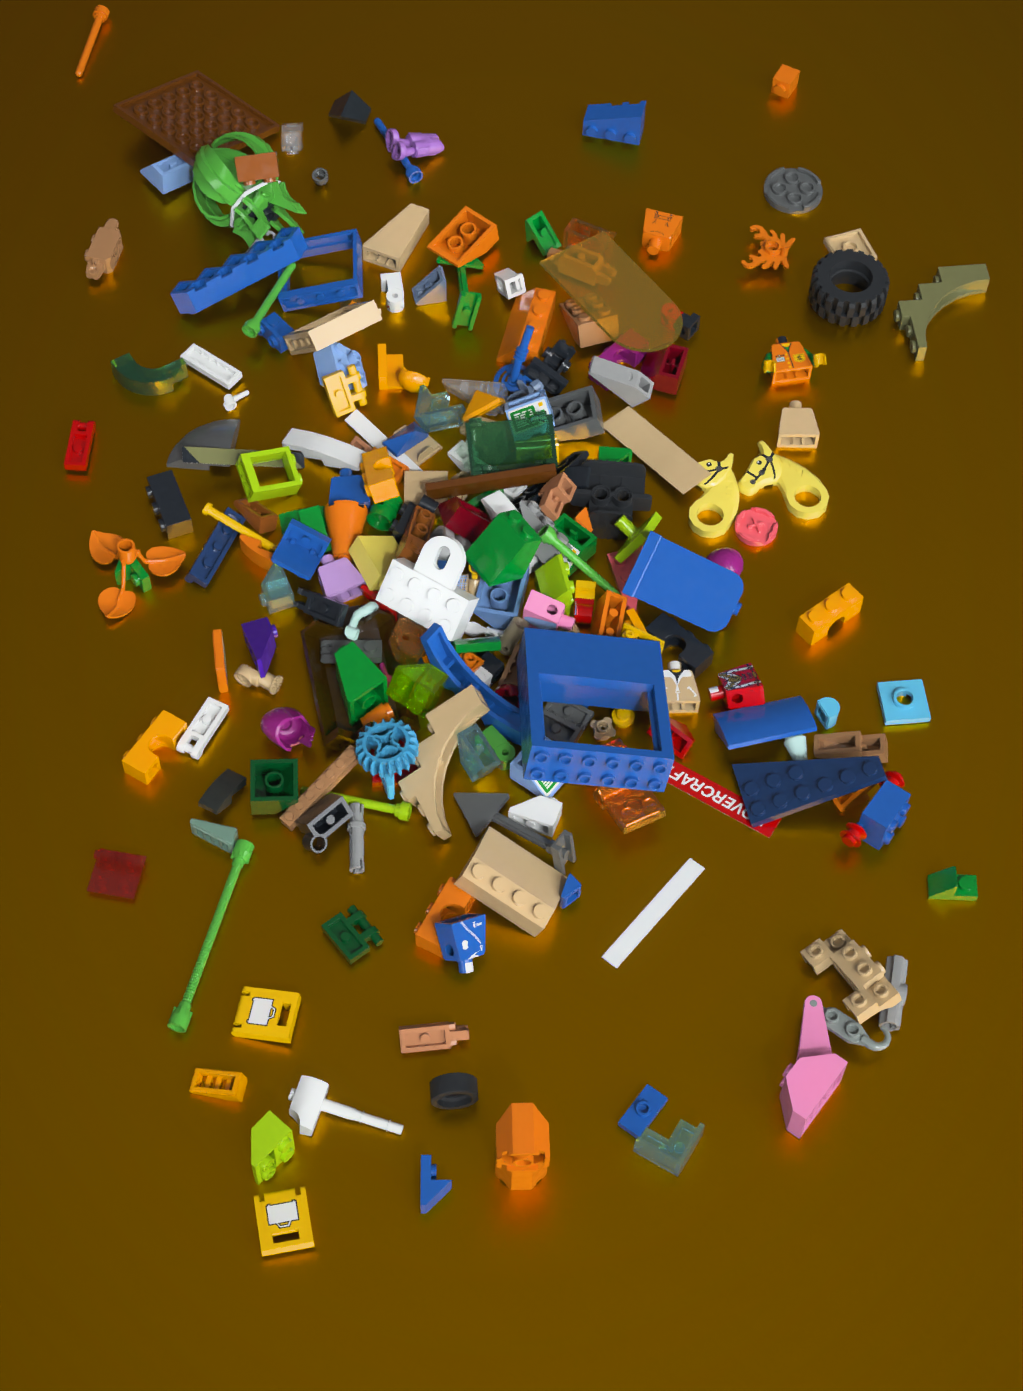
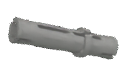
M351 803L349 807L354 815L347 824V830L350 835L349 871L359 874L365 871L364 831H366V824L364 823V805Z

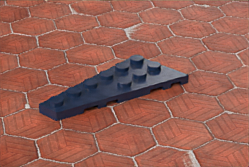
M879 756L732 764L753 828L887 780Z

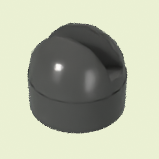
M317 168L312 173L313 181L317 185L323 186L328 182L329 176L324 168Z

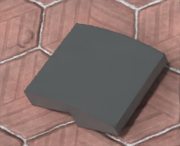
M547 702L543 709L545 736L553 741L576 743L595 715L594 711L582 705Z

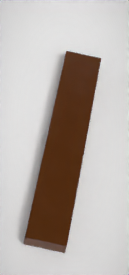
M555 463L431 482L426 483L425 488L427 496L436 500L545 483L557 476Z

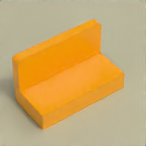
M378 344L379 390L404 389L398 379L399 373L403 368V355L386 354V344Z

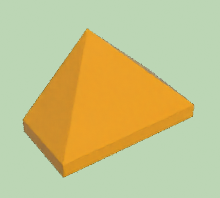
M476 390L462 419L464 422H471L476 417L488 413L506 403L504 398Z

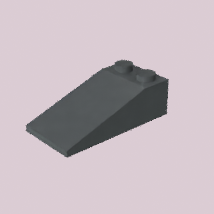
M587 386L548 398L553 410L555 426L548 432H537L532 434V436L556 434L558 441L586 439L605 433L600 400L593 386Z

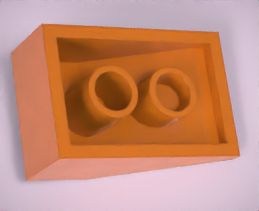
M465 206L430 242L427 249L459 268L487 253L499 240L497 225Z

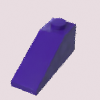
M268 617L241 624L245 643L260 678H264L267 674L276 649L275 638L278 637L275 624H270Z

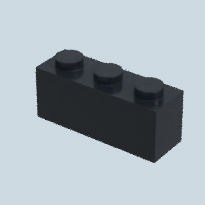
M172 470L148 476V486L145 487L148 499L152 498L154 501L151 505L155 516L159 515L160 517L158 524L161 532L165 531L168 539L194 532L192 519Z

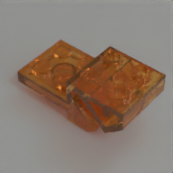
M620 737L603 744V746L627 748ZM598 786L592 793L600 808L607 810L623 834H627L666 816V809L652 791Z

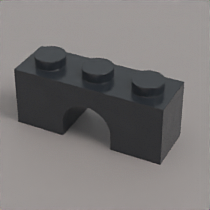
M664 612L645 628L649 634L665 641L663 651L668 647H676L682 651L678 656L681 669L691 670L694 679L712 664L714 654L712 649L707 644L700 642L691 631L685 630L673 617H669Z

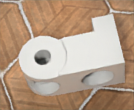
M401 272L380 274L381 291H387V309L392 313L401 312L404 309Z

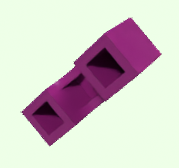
M629 330L624 335H620L613 345L606 347L599 357L617 364L620 362L628 363L635 368L645 359L649 342L632 330ZM588 374V378H589L590 380H592L593 382H595L597 385H599L600 387H602L604 390H606V391L609 390L607 387H605L603 384H601L598 380H596L594 377H592L590 374Z

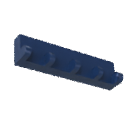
M229 507L223 512L242 525L246 520L242 515ZM218 521L191 569L185 576V581L188 583L194 581L206 588L238 532Z

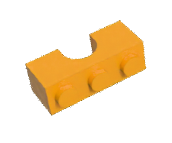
M387 447L363 453V462L360 463V467L363 473L362 477L367 496H372L374 504L400 496Z
M848 582L799 616L796 632L812 646L827 635L829 628L837 619L845 623L858 614L864 597Z
M165 710L159 716H155L146 732L141 733L132 749L127 750L123 755L122 764L124 772L148 785L161 769L159 756L152 753L153 750L166 746L175 751L179 740L187 730V723Z

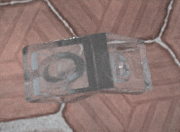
M303 122L282 124L281 149L282 152L287 151V155L299 154L298 151L303 149Z

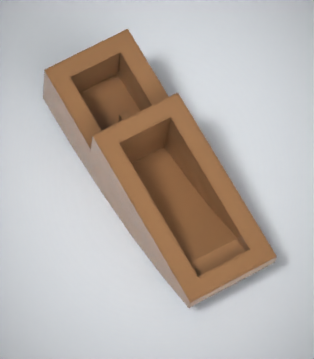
M860 731L817 734L814 735V756L822 759L879 756L881 763H888V741L885 733L861 735Z

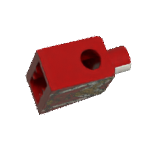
M751 662L719 673V686L708 688L710 701L723 699L728 709L765 704L763 684Z

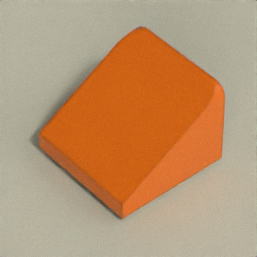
M584 507L575 515L573 520L592 532L587 508Z

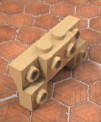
M842 929L824 942L820 938L800 952L803 960L812 966L816 975L832 964L834 965L837 972L854 990L852 994L842 1001L845 1008L855 1015L859 1024H862L881 1010L895 1006L902 1000L899 992L885 978L884 974L886 971L879 961L873 962L868 949L864 945L859 946L854 939L851 940Z

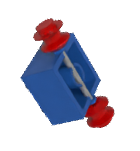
M886 771L887 780L878 783L880 789L862 812L859 822H848L846 824L847 830L840 832L842 842L846 846L851 848L860 847V840H863L877 850H880L883 844L888 845L895 834L894 830L896 827L901 828L907 818L905 815L911 807L908 803L911 794L902 789L905 786V782L900 773L897 771Z

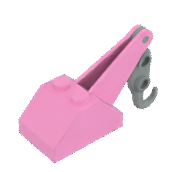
M815 995L808 996L805 999L797 1060L795 1065L790 1063L782 1075L784 1078L779 1085L782 1087L779 1098L786 1130L799 1139L840 1084L848 1063L837 1054H832L827 1029L847 1043L864 1046L872 1051L884 1050L891 1042V1034L885 1026L880 1027L885 1035L882 1042H875L867 1035L861 1024L837 1008L823 1007L821 999Z

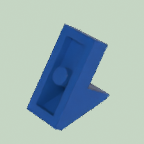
M421 1155V1214H426L452 1189V1180H436L437 1165L431 1164V1155Z

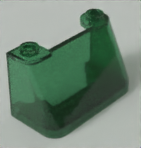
M546 411L534 412V416L525 419L486 422L482 421V418L468 419L469 422L465 423L469 476L555 463L556 468L558 467L552 414H547Z

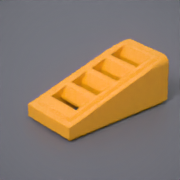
M195 1067L189 1092L228 1101L242 1102L248 1079L242 1072ZM207 1076L205 1086L201 1087L203 1077ZM216 1078L215 1086L211 1088L213 1080ZM224 1080H227L225 1089H222Z

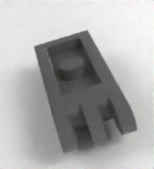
M323 640L321 642L320 661L322 663H335L334 653L341 646L353 641L373 663H382V640Z

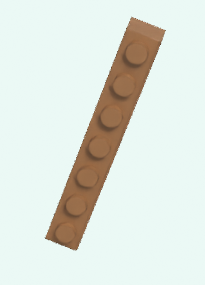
M350 744L298 798V803L290 806L279 817L283 825L290 831H293L297 826L294 821L323 799L358 763V757L355 753L356 748Z

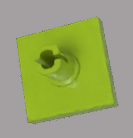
M655 512L637 528L623 514L614 525L628 538L614 558L621 564L646 541L650 531H654L662 517Z

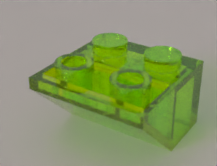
M430 663L398 665L386 694L392 700L410 709L412 713L425 719L426 714L439 701L449 675Z

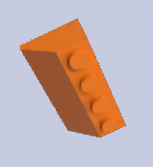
M536 287L515 297L497 361L511 364V360L514 359L513 356L516 348L521 343L527 325L533 326L534 331L527 348L529 351L526 360L522 362V365L527 367L535 356L540 359L555 310L556 291Z

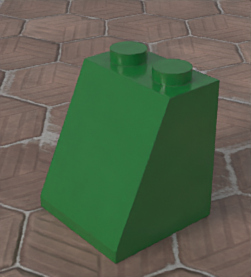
M516 509L501 512L465 552L466 560L489 587L523 578L542 539Z
M352 641L347 645L341 646L334 653L337 681L349 724L354 726L361 721V717L381 702L382 704L388 702L387 677Z

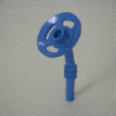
M531 325L526 326L521 343L516 348L513 356L515 359L514 363L499 369L494 377V391L498 397L504 398L505 401L509 396L502 392L504 388L510 392L520 391L517 380H522L525 384L533 381L526 375L522 376L520 374V370L524 371L526 368L522 365V362L526 360L529 351L527 348L534 331V327ZM506 371V373L502 377L501 383H498L500 376L503 372Z

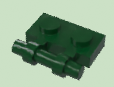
M355 905L348 908L347 912L351 916L347 919L340 912L321 925L322 931L350 965L370 951V946L366 942L372 941L376 946H380L384 942L383 938L379 935L380 931L376 926H372L367 921L366 914L362 910H358ZM359 925L364 932L359 934L354 926Z

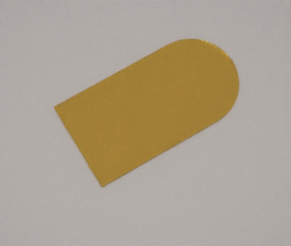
M605 231L540 261V265L608 337L618 345L638 352H654L669 347L680 336L683 319L677 305Z

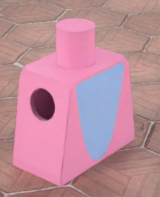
M531 590L523 610V619L530 624L528 628L555 631L563 628L572 631L576 620L573 617L564 615V603Z

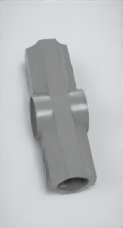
M899 955L887 956L885 964L886 973L884 976L899 992L902 1000L891 1008L881 1010L878 1019V1026H885L891 1032L899 1030L901 1027L902 1009L905 1005L908 985L905 984L908 960Z

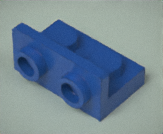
M273 312L260 322L261 326L258 335L263 336L272 348H276L280 353H283L288 349L283 336L294 331V329L277 313Z

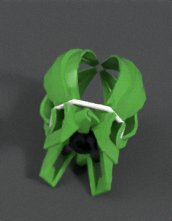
M235 131L215 139L211 144L213 148L207 144L197 151L193 166L192 188L194 200L204 217L212 224L220 227L234 228L232 232L241 236L249 248L257 238L259 240L262 239L271 228L270 225L277 231L284 228L278 220L279 217L290 225L289 227H299L302 235L305 233L285 210L307 214L300 203L296 202L289 195L285 182L279 181V177H276V182L264 183V179L255 180L256 184L244 186L243 182H238L234 157L248 154L230 148L218 147L230 141L241 140L255 154L274 152L268 143L251 133ZM216 201L232 206L230 214L224 215Z

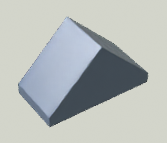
M439 265L412 288L416 305L447 301L446 278L442 266Z

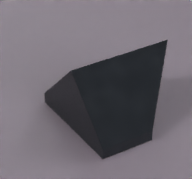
M351 90L334 101L329 117L366 124L371 108Z

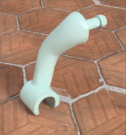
M368 602L353 612L350 623L345 628V635L348 639L354 641L358 639L360 629H357L358 622L361 618L379 609L376 602Z

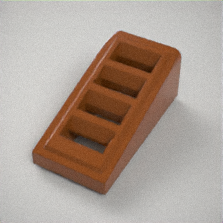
M247 498L234 501L233 505L259 534L276 529L278 515L260 502L248 503Z

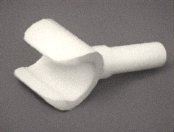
M246 390L234 396L226 394L224 396L225 402L223 403L227 411L234 410L237 406L236 401L249 395V391Z

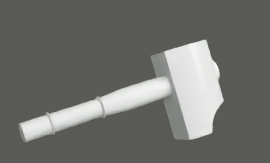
M301 1075L297 1089L292 1088L288 1100L292 1101L289 1115L298 1123L299 1134L312 1136L321 1111L358 1121L359 1123L362 1122L386 1130V1132L402 1134L404 1127L402 1124L325 1099L329 1090V1084L320 1079Z

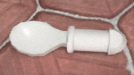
M469 622L465 634L473 637L485 634V637L498 636L500 638L505 630L490 628V626L485 628L479 623Z

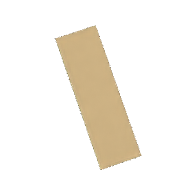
M630 406L603 423L605 430L627 448H630L636 456L682 494L711 475L708 470Z

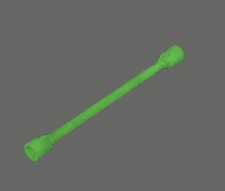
M236 840L230 859H233L232 867L193 973L189 979L182 1001L178 1007L174 1006L167 1026L176 1032L184 1033L188 1028L193 1012H190V1003H192L210 950L215 941L214 939L218 933V928L221 925L241 871L240 869L243 868L244 864H248L254 845L247 840Z

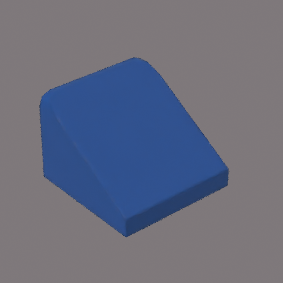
M571 873L567 877L561 894L560 907L562 909L574 902L581 894V884Z

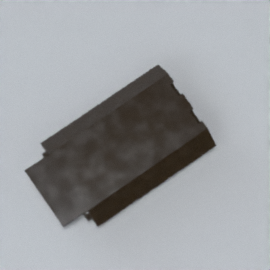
M364 605L348 607L343 627H337L313 617V622L300 631L323 745L340 752L345 751L350 744L352 746L356 745V740L359 739V732H365V726L372 727L373 722L370 721L365 726L362 725L361 721L354 726L349 724L337 681L335 663H322L320 661L321 642L323 640H350L345 635V628L349 625L353 612ZM378 609L360 619L357 625V629H360L357 640H382V663H385L388 674L395 678L391 690H388V703L396 717L394 719L395 723L402 720L404 725L409 724L411 730H414L416 733L421 727L395 615ZM374 663L381 671L380 663Z

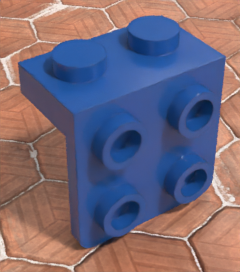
M292 518L271 557V561L300 578L311 580L332 539Z

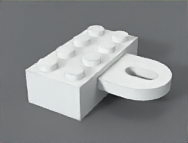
M437 536L425 543L416 564L406 558L392 559L375 600L427 629L433 623L441 625L448 640L454 641L462 639L479 598L457 587L466 564V554L461 543L450 536ZM446 546L450 550V557L445 568L440 569L437 565V559L442 548Z

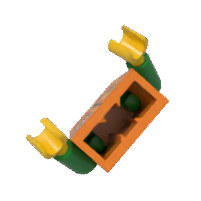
M780 336L775 340L776 344L771 346L770 352L765 355L761 368L763 373L770 372L772 384L807 380L811 377L813 366L817 368L820 364L827 365L826 354L816 353L813 355L803 348L800 342H788L787 337Z

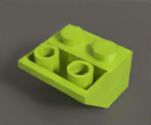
M557 554L535 570L534 584L537 592L564 603V615L568 616L570 615L571 606H574L572 594L575 593L573 580L568 578V575H570L568 562H564L562 554Z
M270 1110L251 1128V1166L255 1182L258 1185L263 1180L268 1181L275 1174L276 1167L282 1161L285 1163L293 1156L295 1149L292 1129Z

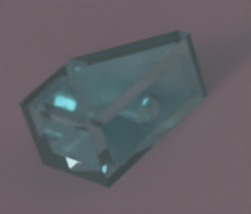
M273 563L261 583L262 593L259 594L262 607H267L269 614L294 607V593L283 568Z
M477 724L457 734L460 763L472 782L491 773L501 764V761Z

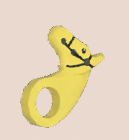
M764 441L758 442L760 454L751 461L739 480V492L752 496L764 486L773 484V486H778L788 511L797 518L810 520L819 518L826 512L829 494L822 482L800 464L774 454ZM800 492H811L818 497L819 503L812 507L802 506L795 500V495Z
M729 453L727 458L721 462L710 459L698 462L711 473L710 476L697 484L704 493L689 508L688 524L692 531L701 537L716 538L724 535L737 516L739 488L731 469L734 457L732 453ZM704 510H712L720 514L722 521L719 524L709 526L700 522L697 515Z

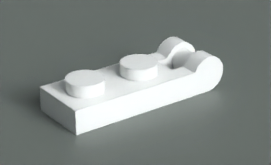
M208 697L179 740L176 750L181 753L187 752L192 758L198 760L202 756L203 750L229 712V705ZM191 740L197 741L195 745L189 743Z

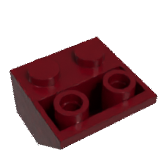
M668 343L646 353L640 372L654 382L653 390L677 395L687 365L689 348Z
M457 496L440 503L438 506L444 526L452 530L454 534L457 533L466 538L471 544L476 541L493 521L489 514Z

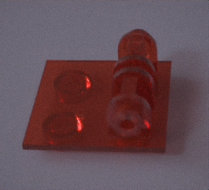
M104 848L95 850L94 859H96L87 892L134 900L147 857Z

